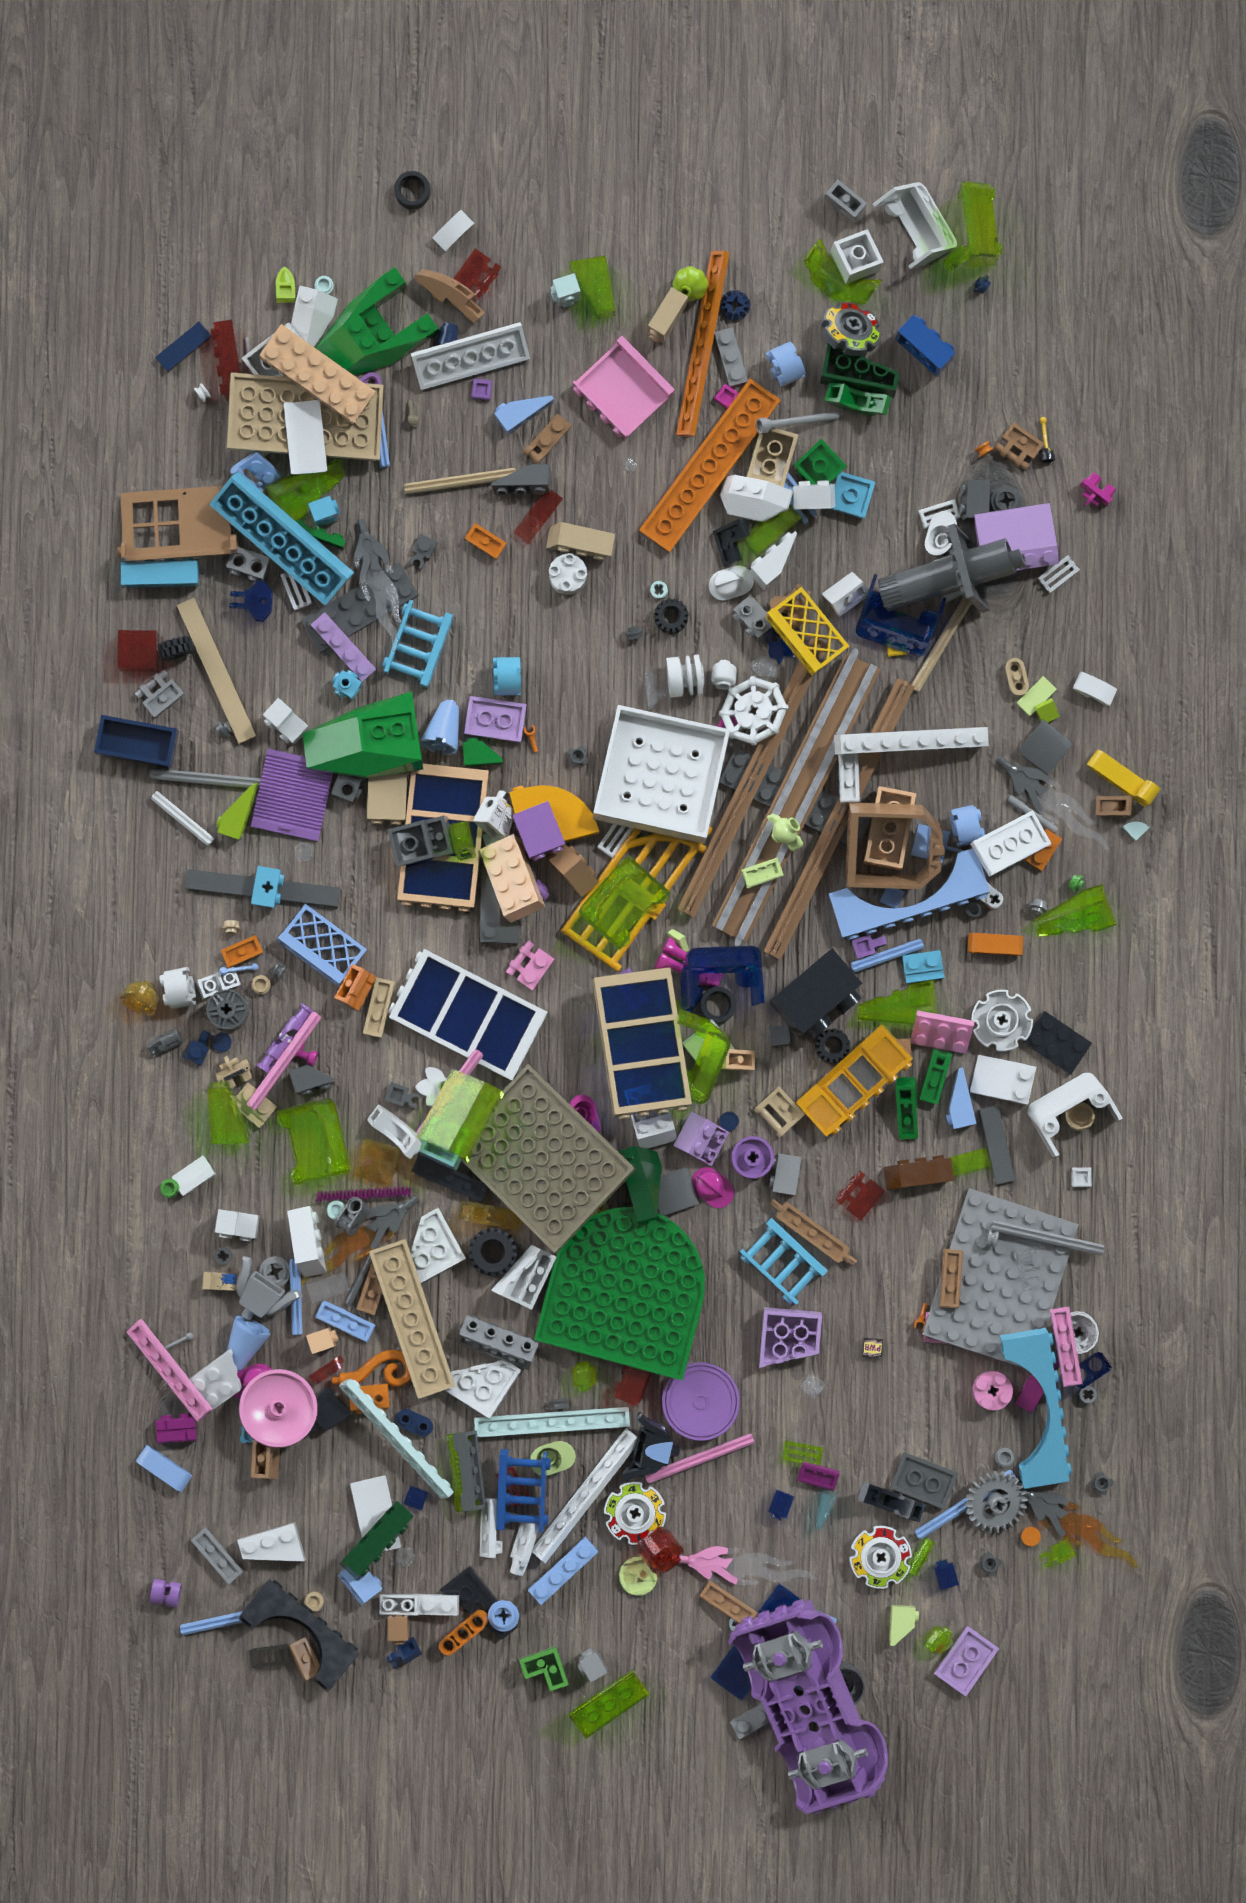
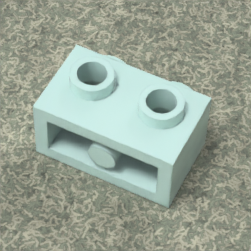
M575 273L553 280L550 292L553 302H557L559 307H569L574 305V302L580 300V288Z

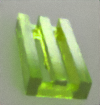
M785 1440L782 1460L798 1463L805 1461L820 1465L824 1447ZM788 1445L819 1451L818 1454L788 1449ZM787 1453L814 1457L817 1458V1462L786 1455Z

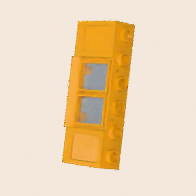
M881 1024L805 1093L796 1104L826 1137L829 1134L834 1136L841 1129L840 1124L844 1121L848 1123L856 1116L854 1112L858 1108L863 1110L870 1103L868 1099L872 1095L876 1098L884 1090L882 1088L883 1085L887 1082L890 1085L898 1078L896 1074L901 1069L906 1071L912 1065L910 1061L913 1057Z

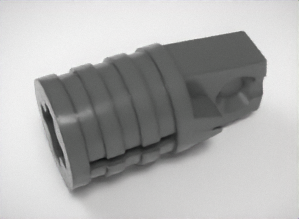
M175 1027L149 1042L147 1047L152 1056L166 1052L184 1043Z

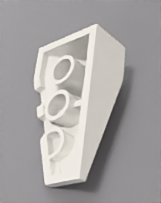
M299 286L291 326L300 338L315 347L334 318L338 299L322 291Z

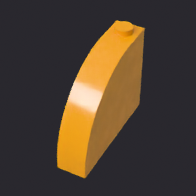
M522 785L512 788L513 791L509 792L515 814L548 801L564 842L599 834L596 820L593 819V814L577 796L564 789L546 785L524 788Z

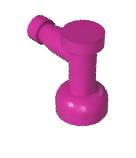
M304 1042L295 1057L307 1060L308 1065L314 1066L318 1052L310 1051L308 1053L302 1051L305 1045Z

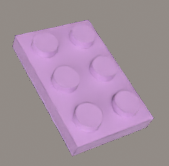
M470 696L464 734L521 743L527 704Z
M966 1626L934 1674L964 1696H967L999 1648L972 1628Z

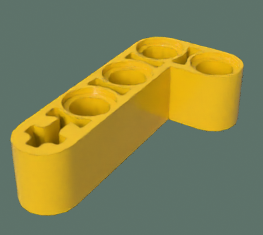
M1099 749L1095 751L1086 764L1093 772L1126 795L1132 796L1133 800L1144 807L1150 806L1161 790L1155 783L1149 780L1144 781Z

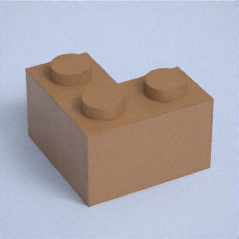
M565 845L562 847V851L554 854L551 852L546 857L547 860L581 897L599 883L595 878L597 873L591 866L587 867L585 865L588 862L581 854L578 855V852L572 846L568 847Z

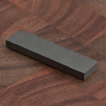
M999 1106L979 1109L995 1184L1015 1181Z

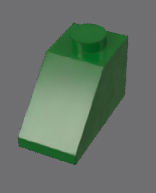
M478 738L466 739V742H463L465 767L503 764L502 758L483 741H478Z

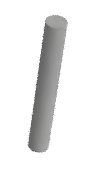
M1012 795L1007 800L1025 814L1034 811ZM1034 811L1040 824L1052 833H1055L1058 827Z

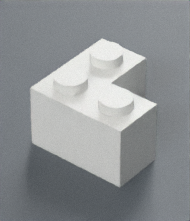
M279 698L263 714L265 724L272 731L277 729L281 733L279 737L287 744L291 742L294 745L303 736L302 733L309 729V726Z
M218 1209L215 1232L219 1233V1237L232 1239V1235L240 1236V1240L251 1242L252 1238L257 1237L260 1216Z

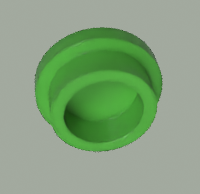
M1075 874L1068 885L1071 892H1080L1083 888L1085 881H1083L1084 877L1082 875L1078 876Z
M166 1179L161 1183L160 1191L164 1197L173 1198L179 1193L180 1187L176 1180Z

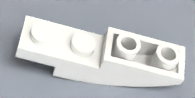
M380 1594V1614L459 1615V1595Z

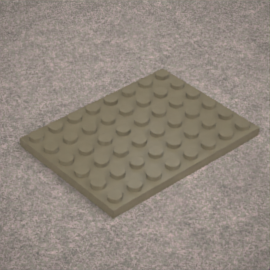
M529 1064L523 1068L466 1129L473 1137L461 1160L555 1254L562 1249L636 1170Z

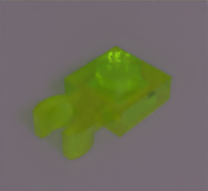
M1067 1537L1051 1545L1052 1551L1042 1552L1040 1558L1049 1557L1050 1561L1045 1563V1567H1050L1056 1559L1061 1564L1077 1554Z

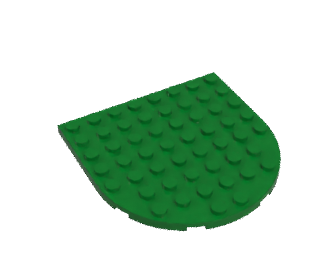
M633 1207L614 1208L593 1215L562 1247L556 1256L534 1340L684 1380L704 1303L706 1287L704 1267L696 1246L681 1227L659 1213L656 1220L638 1224Z

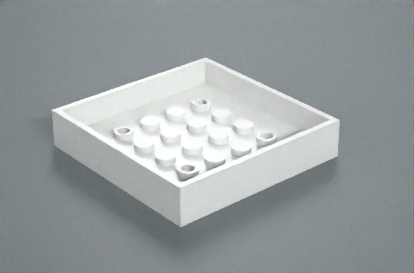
M618 705L593 819L705 844L730 729ZM641 740L643 743L638 745L636 741ZM697 752L699 756L693 757L692 753ZM627 793L630 794L631 797L629 799H626L623 795ZM685 806L687 810L681 811L680 807Z

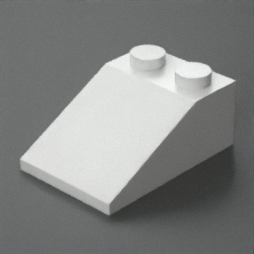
M978 1055L970 1092L1028 1105L1036 1067Z

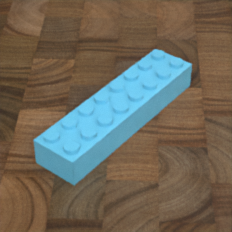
M239 472L227 481L209 504L324 605H327L354 574L350 568Z

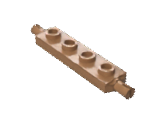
M774 1198L769 1205L778 1211L776 1215L778 1220L835 1262L840 1263L844 1260L852 1267L857 1260L848 1254L850 1248L790 1203L786 1202L781 1205Z

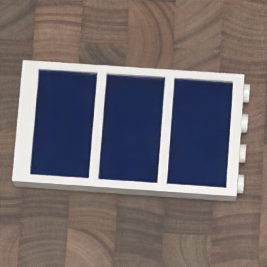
M426 949L423 952L419 951L414 960L417 963L414 970L410 968L405 978L408 980L405 987L401 986L397 993L398 1001L396 1004L392 1003L388 1010L389 1018L466 1058H469L474 1050H479L483 1057L478 1064L512 1081L548 1012Z

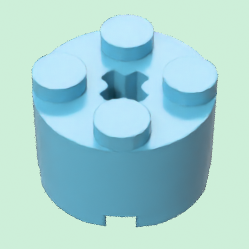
M520 657L493 658L494 695H521Z

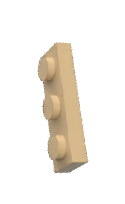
M376 977L363 1034L382 1038L394 990V981Z

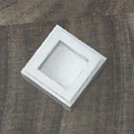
M1071 1168L1072 1187H1092L1091 1168Z

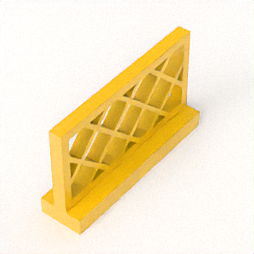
M802 587L765 615L768 622L812 676L849 648L847 642ZM801 594L804 597L805 606L794 605L797 595ZM782 607H790V617H783L778 610ZM794 608L804 609L803 619L793 618ZM807 610L817 613V621L806 620ZM792 621L803 622L802 632H796L792 629ZM806 623L816 624L815 634L805 633ZM819 625H825L829 628V636L818 634ZM804 636L815 637L814 647H808L804 644ZM818 638L828 639L827 649L817 648ZM831 640H838L843 647L839 650H831ZM816 651L827 652L826 660L821 664L816 659Z

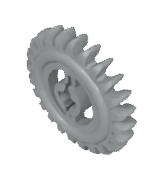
M996 1471L993 1472L992 1476L986 1473L985 1479L979 1477V1483L973 1482L975 1488H969L971 1494L966 1495V1498L970 1500L965 1503V1506L968 1507L966 1513L970 1515L969 1520L974 1521L976 1527L980 1525L982 1531L985 1530L986 1526L989 1533L992 1532L993 1527L997 1533H999V1527L1007 1531L1006 1524L1013 1528L1012 1520L1019 1523L1017 1515L1024 1516L1020 1509H1027L1026 1505L1022 1503L1028 1501L1026 1497L1022 1496L1027 1492L1024 1489L1020 1490L1023 1488V1484L1018 1483L1017 1477L1012 1478L1010 1473L1006 1476L1003 1471L1000 1472L999 1476ZM993 1489H1002L1007 1492L1002 1495L999 1492H991L987 1496L986 1501H983L985 1495ZM990 1508L996 1514L987 1513L985 1510Z

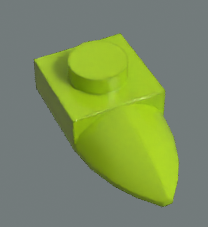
M283 267L276 278V303H294V277L289 269Z

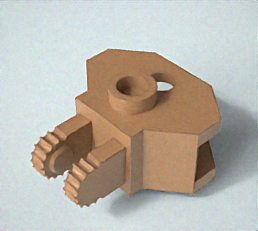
M798 583L787 596H774L769 604L770 610L801 588L802 585ZM803 596L800 601L795 598L794 605L804 606L805 599ZM782 607L778 610L781 615L785 613L787 617H790V607ZM794 608L793 618L803 619V610ZM792 621V628H800L803 622Z

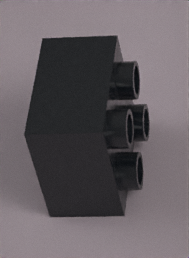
M831 948L773 997L770 1004L799 1038L806 1032L813 1040L832 1024V1021L827 1017L831 1010L836 1007L841 1015H843L862 999L856 989L863 983L835 950Z

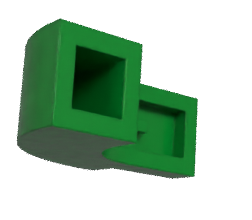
M829 383L824 401L848 411L875 416L876 414L887 415L891 397L885 394L859 391L845 384Z

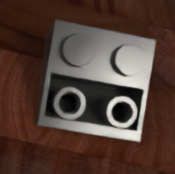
M308 1065L289 1071L295 1092L303 1097L313 1094V1090L317 1088L321 1091L332 1088L331 1084L335 1083L332 1077Z

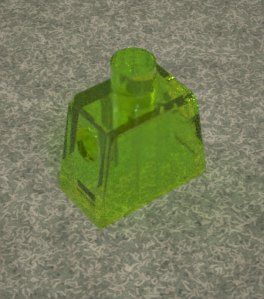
M464 821L450 824L454 850L458 861L476 858L470 822Z

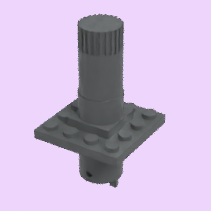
M954 523L948 525L949 532H946L949 543L953 545V549L949 550V556L878 579V587L883 604L888 612L961 590L963 597H966L967 601H970L976 609L978 608L984 613L990 611L983 583L1017 572V568H1024L1026 566L1025 555L1021 554L1020 549L1012 551L1006 538L973 548L971 539Z

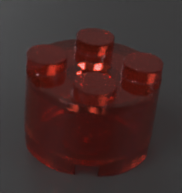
M657 1527L637 1544L639 1555L655 1574H658L657 1571L662 1570L665 1573L673 1569L680 1562L681 1553H684L682 1546L671 1531L663 1527Z

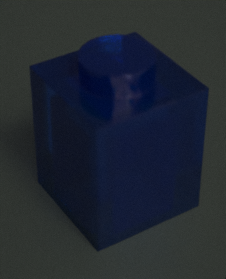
M775 1489L767 1510L771 1513L770 1516L781 1520L782 1517L787 1518L794 1496Z
M947 1559L937 1561L935 1566H932L940 1590L959 1585L952 1561L948 1562Z

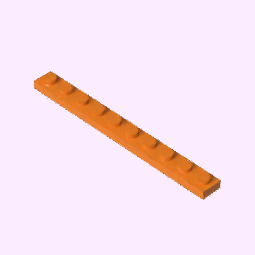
M711 251L706 275L708 288L701 302L676 433L680 437H695L730 253L727 251Z

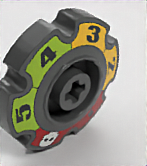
M839 302L837 307L830 306L821 321V326L825 328L822 333L825 340L834 349H842L846 355L863 356L866 351L872 352L881 338V331L878 330L880 325L878 319L870 310L861 309L857 303Z

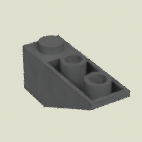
M530 464L492 482L491 486L494 494L500 496L507 494L521 496L525 494L544 495L551 493L552 472L549 464Z

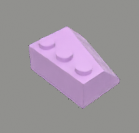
M764 1307L759 1368L819 1354L822 1312Z

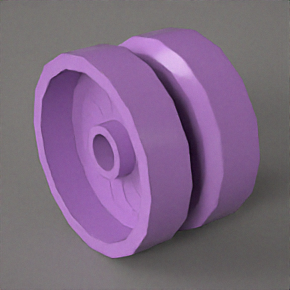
M749 1136L741 1139L734 1146L731 1152V1162L739 1175L745 1178L756 1179L770 1171L774 1163V1153L766 1140L756 1136ZM750 1154L756 1156L755 1161L749 1160Z

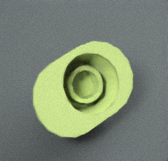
M557 1441L535 1449L530 1459L542 1460L543 1453L548 1452L547 1458L551 1459L550 1470H547V1475H552L570 1468L575 1462L576 1455L575 1450L570 1444ZM531 1467L535 1473L541 1475L542 1468Z

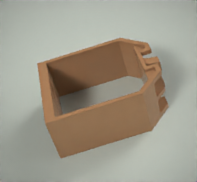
M849 802L845 871L847 887L921 889L941 872L940 855H944L945 848L940 823L923 805ZM858 817L923 819L929 825L926 866L916 875L856 873Z

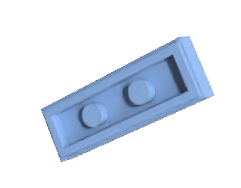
M323 1300L315 1318L365 1342H368L376 1326Z

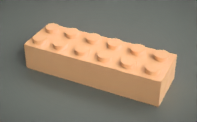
M282 324L259 355V358L353 425L376 393L375 390Z

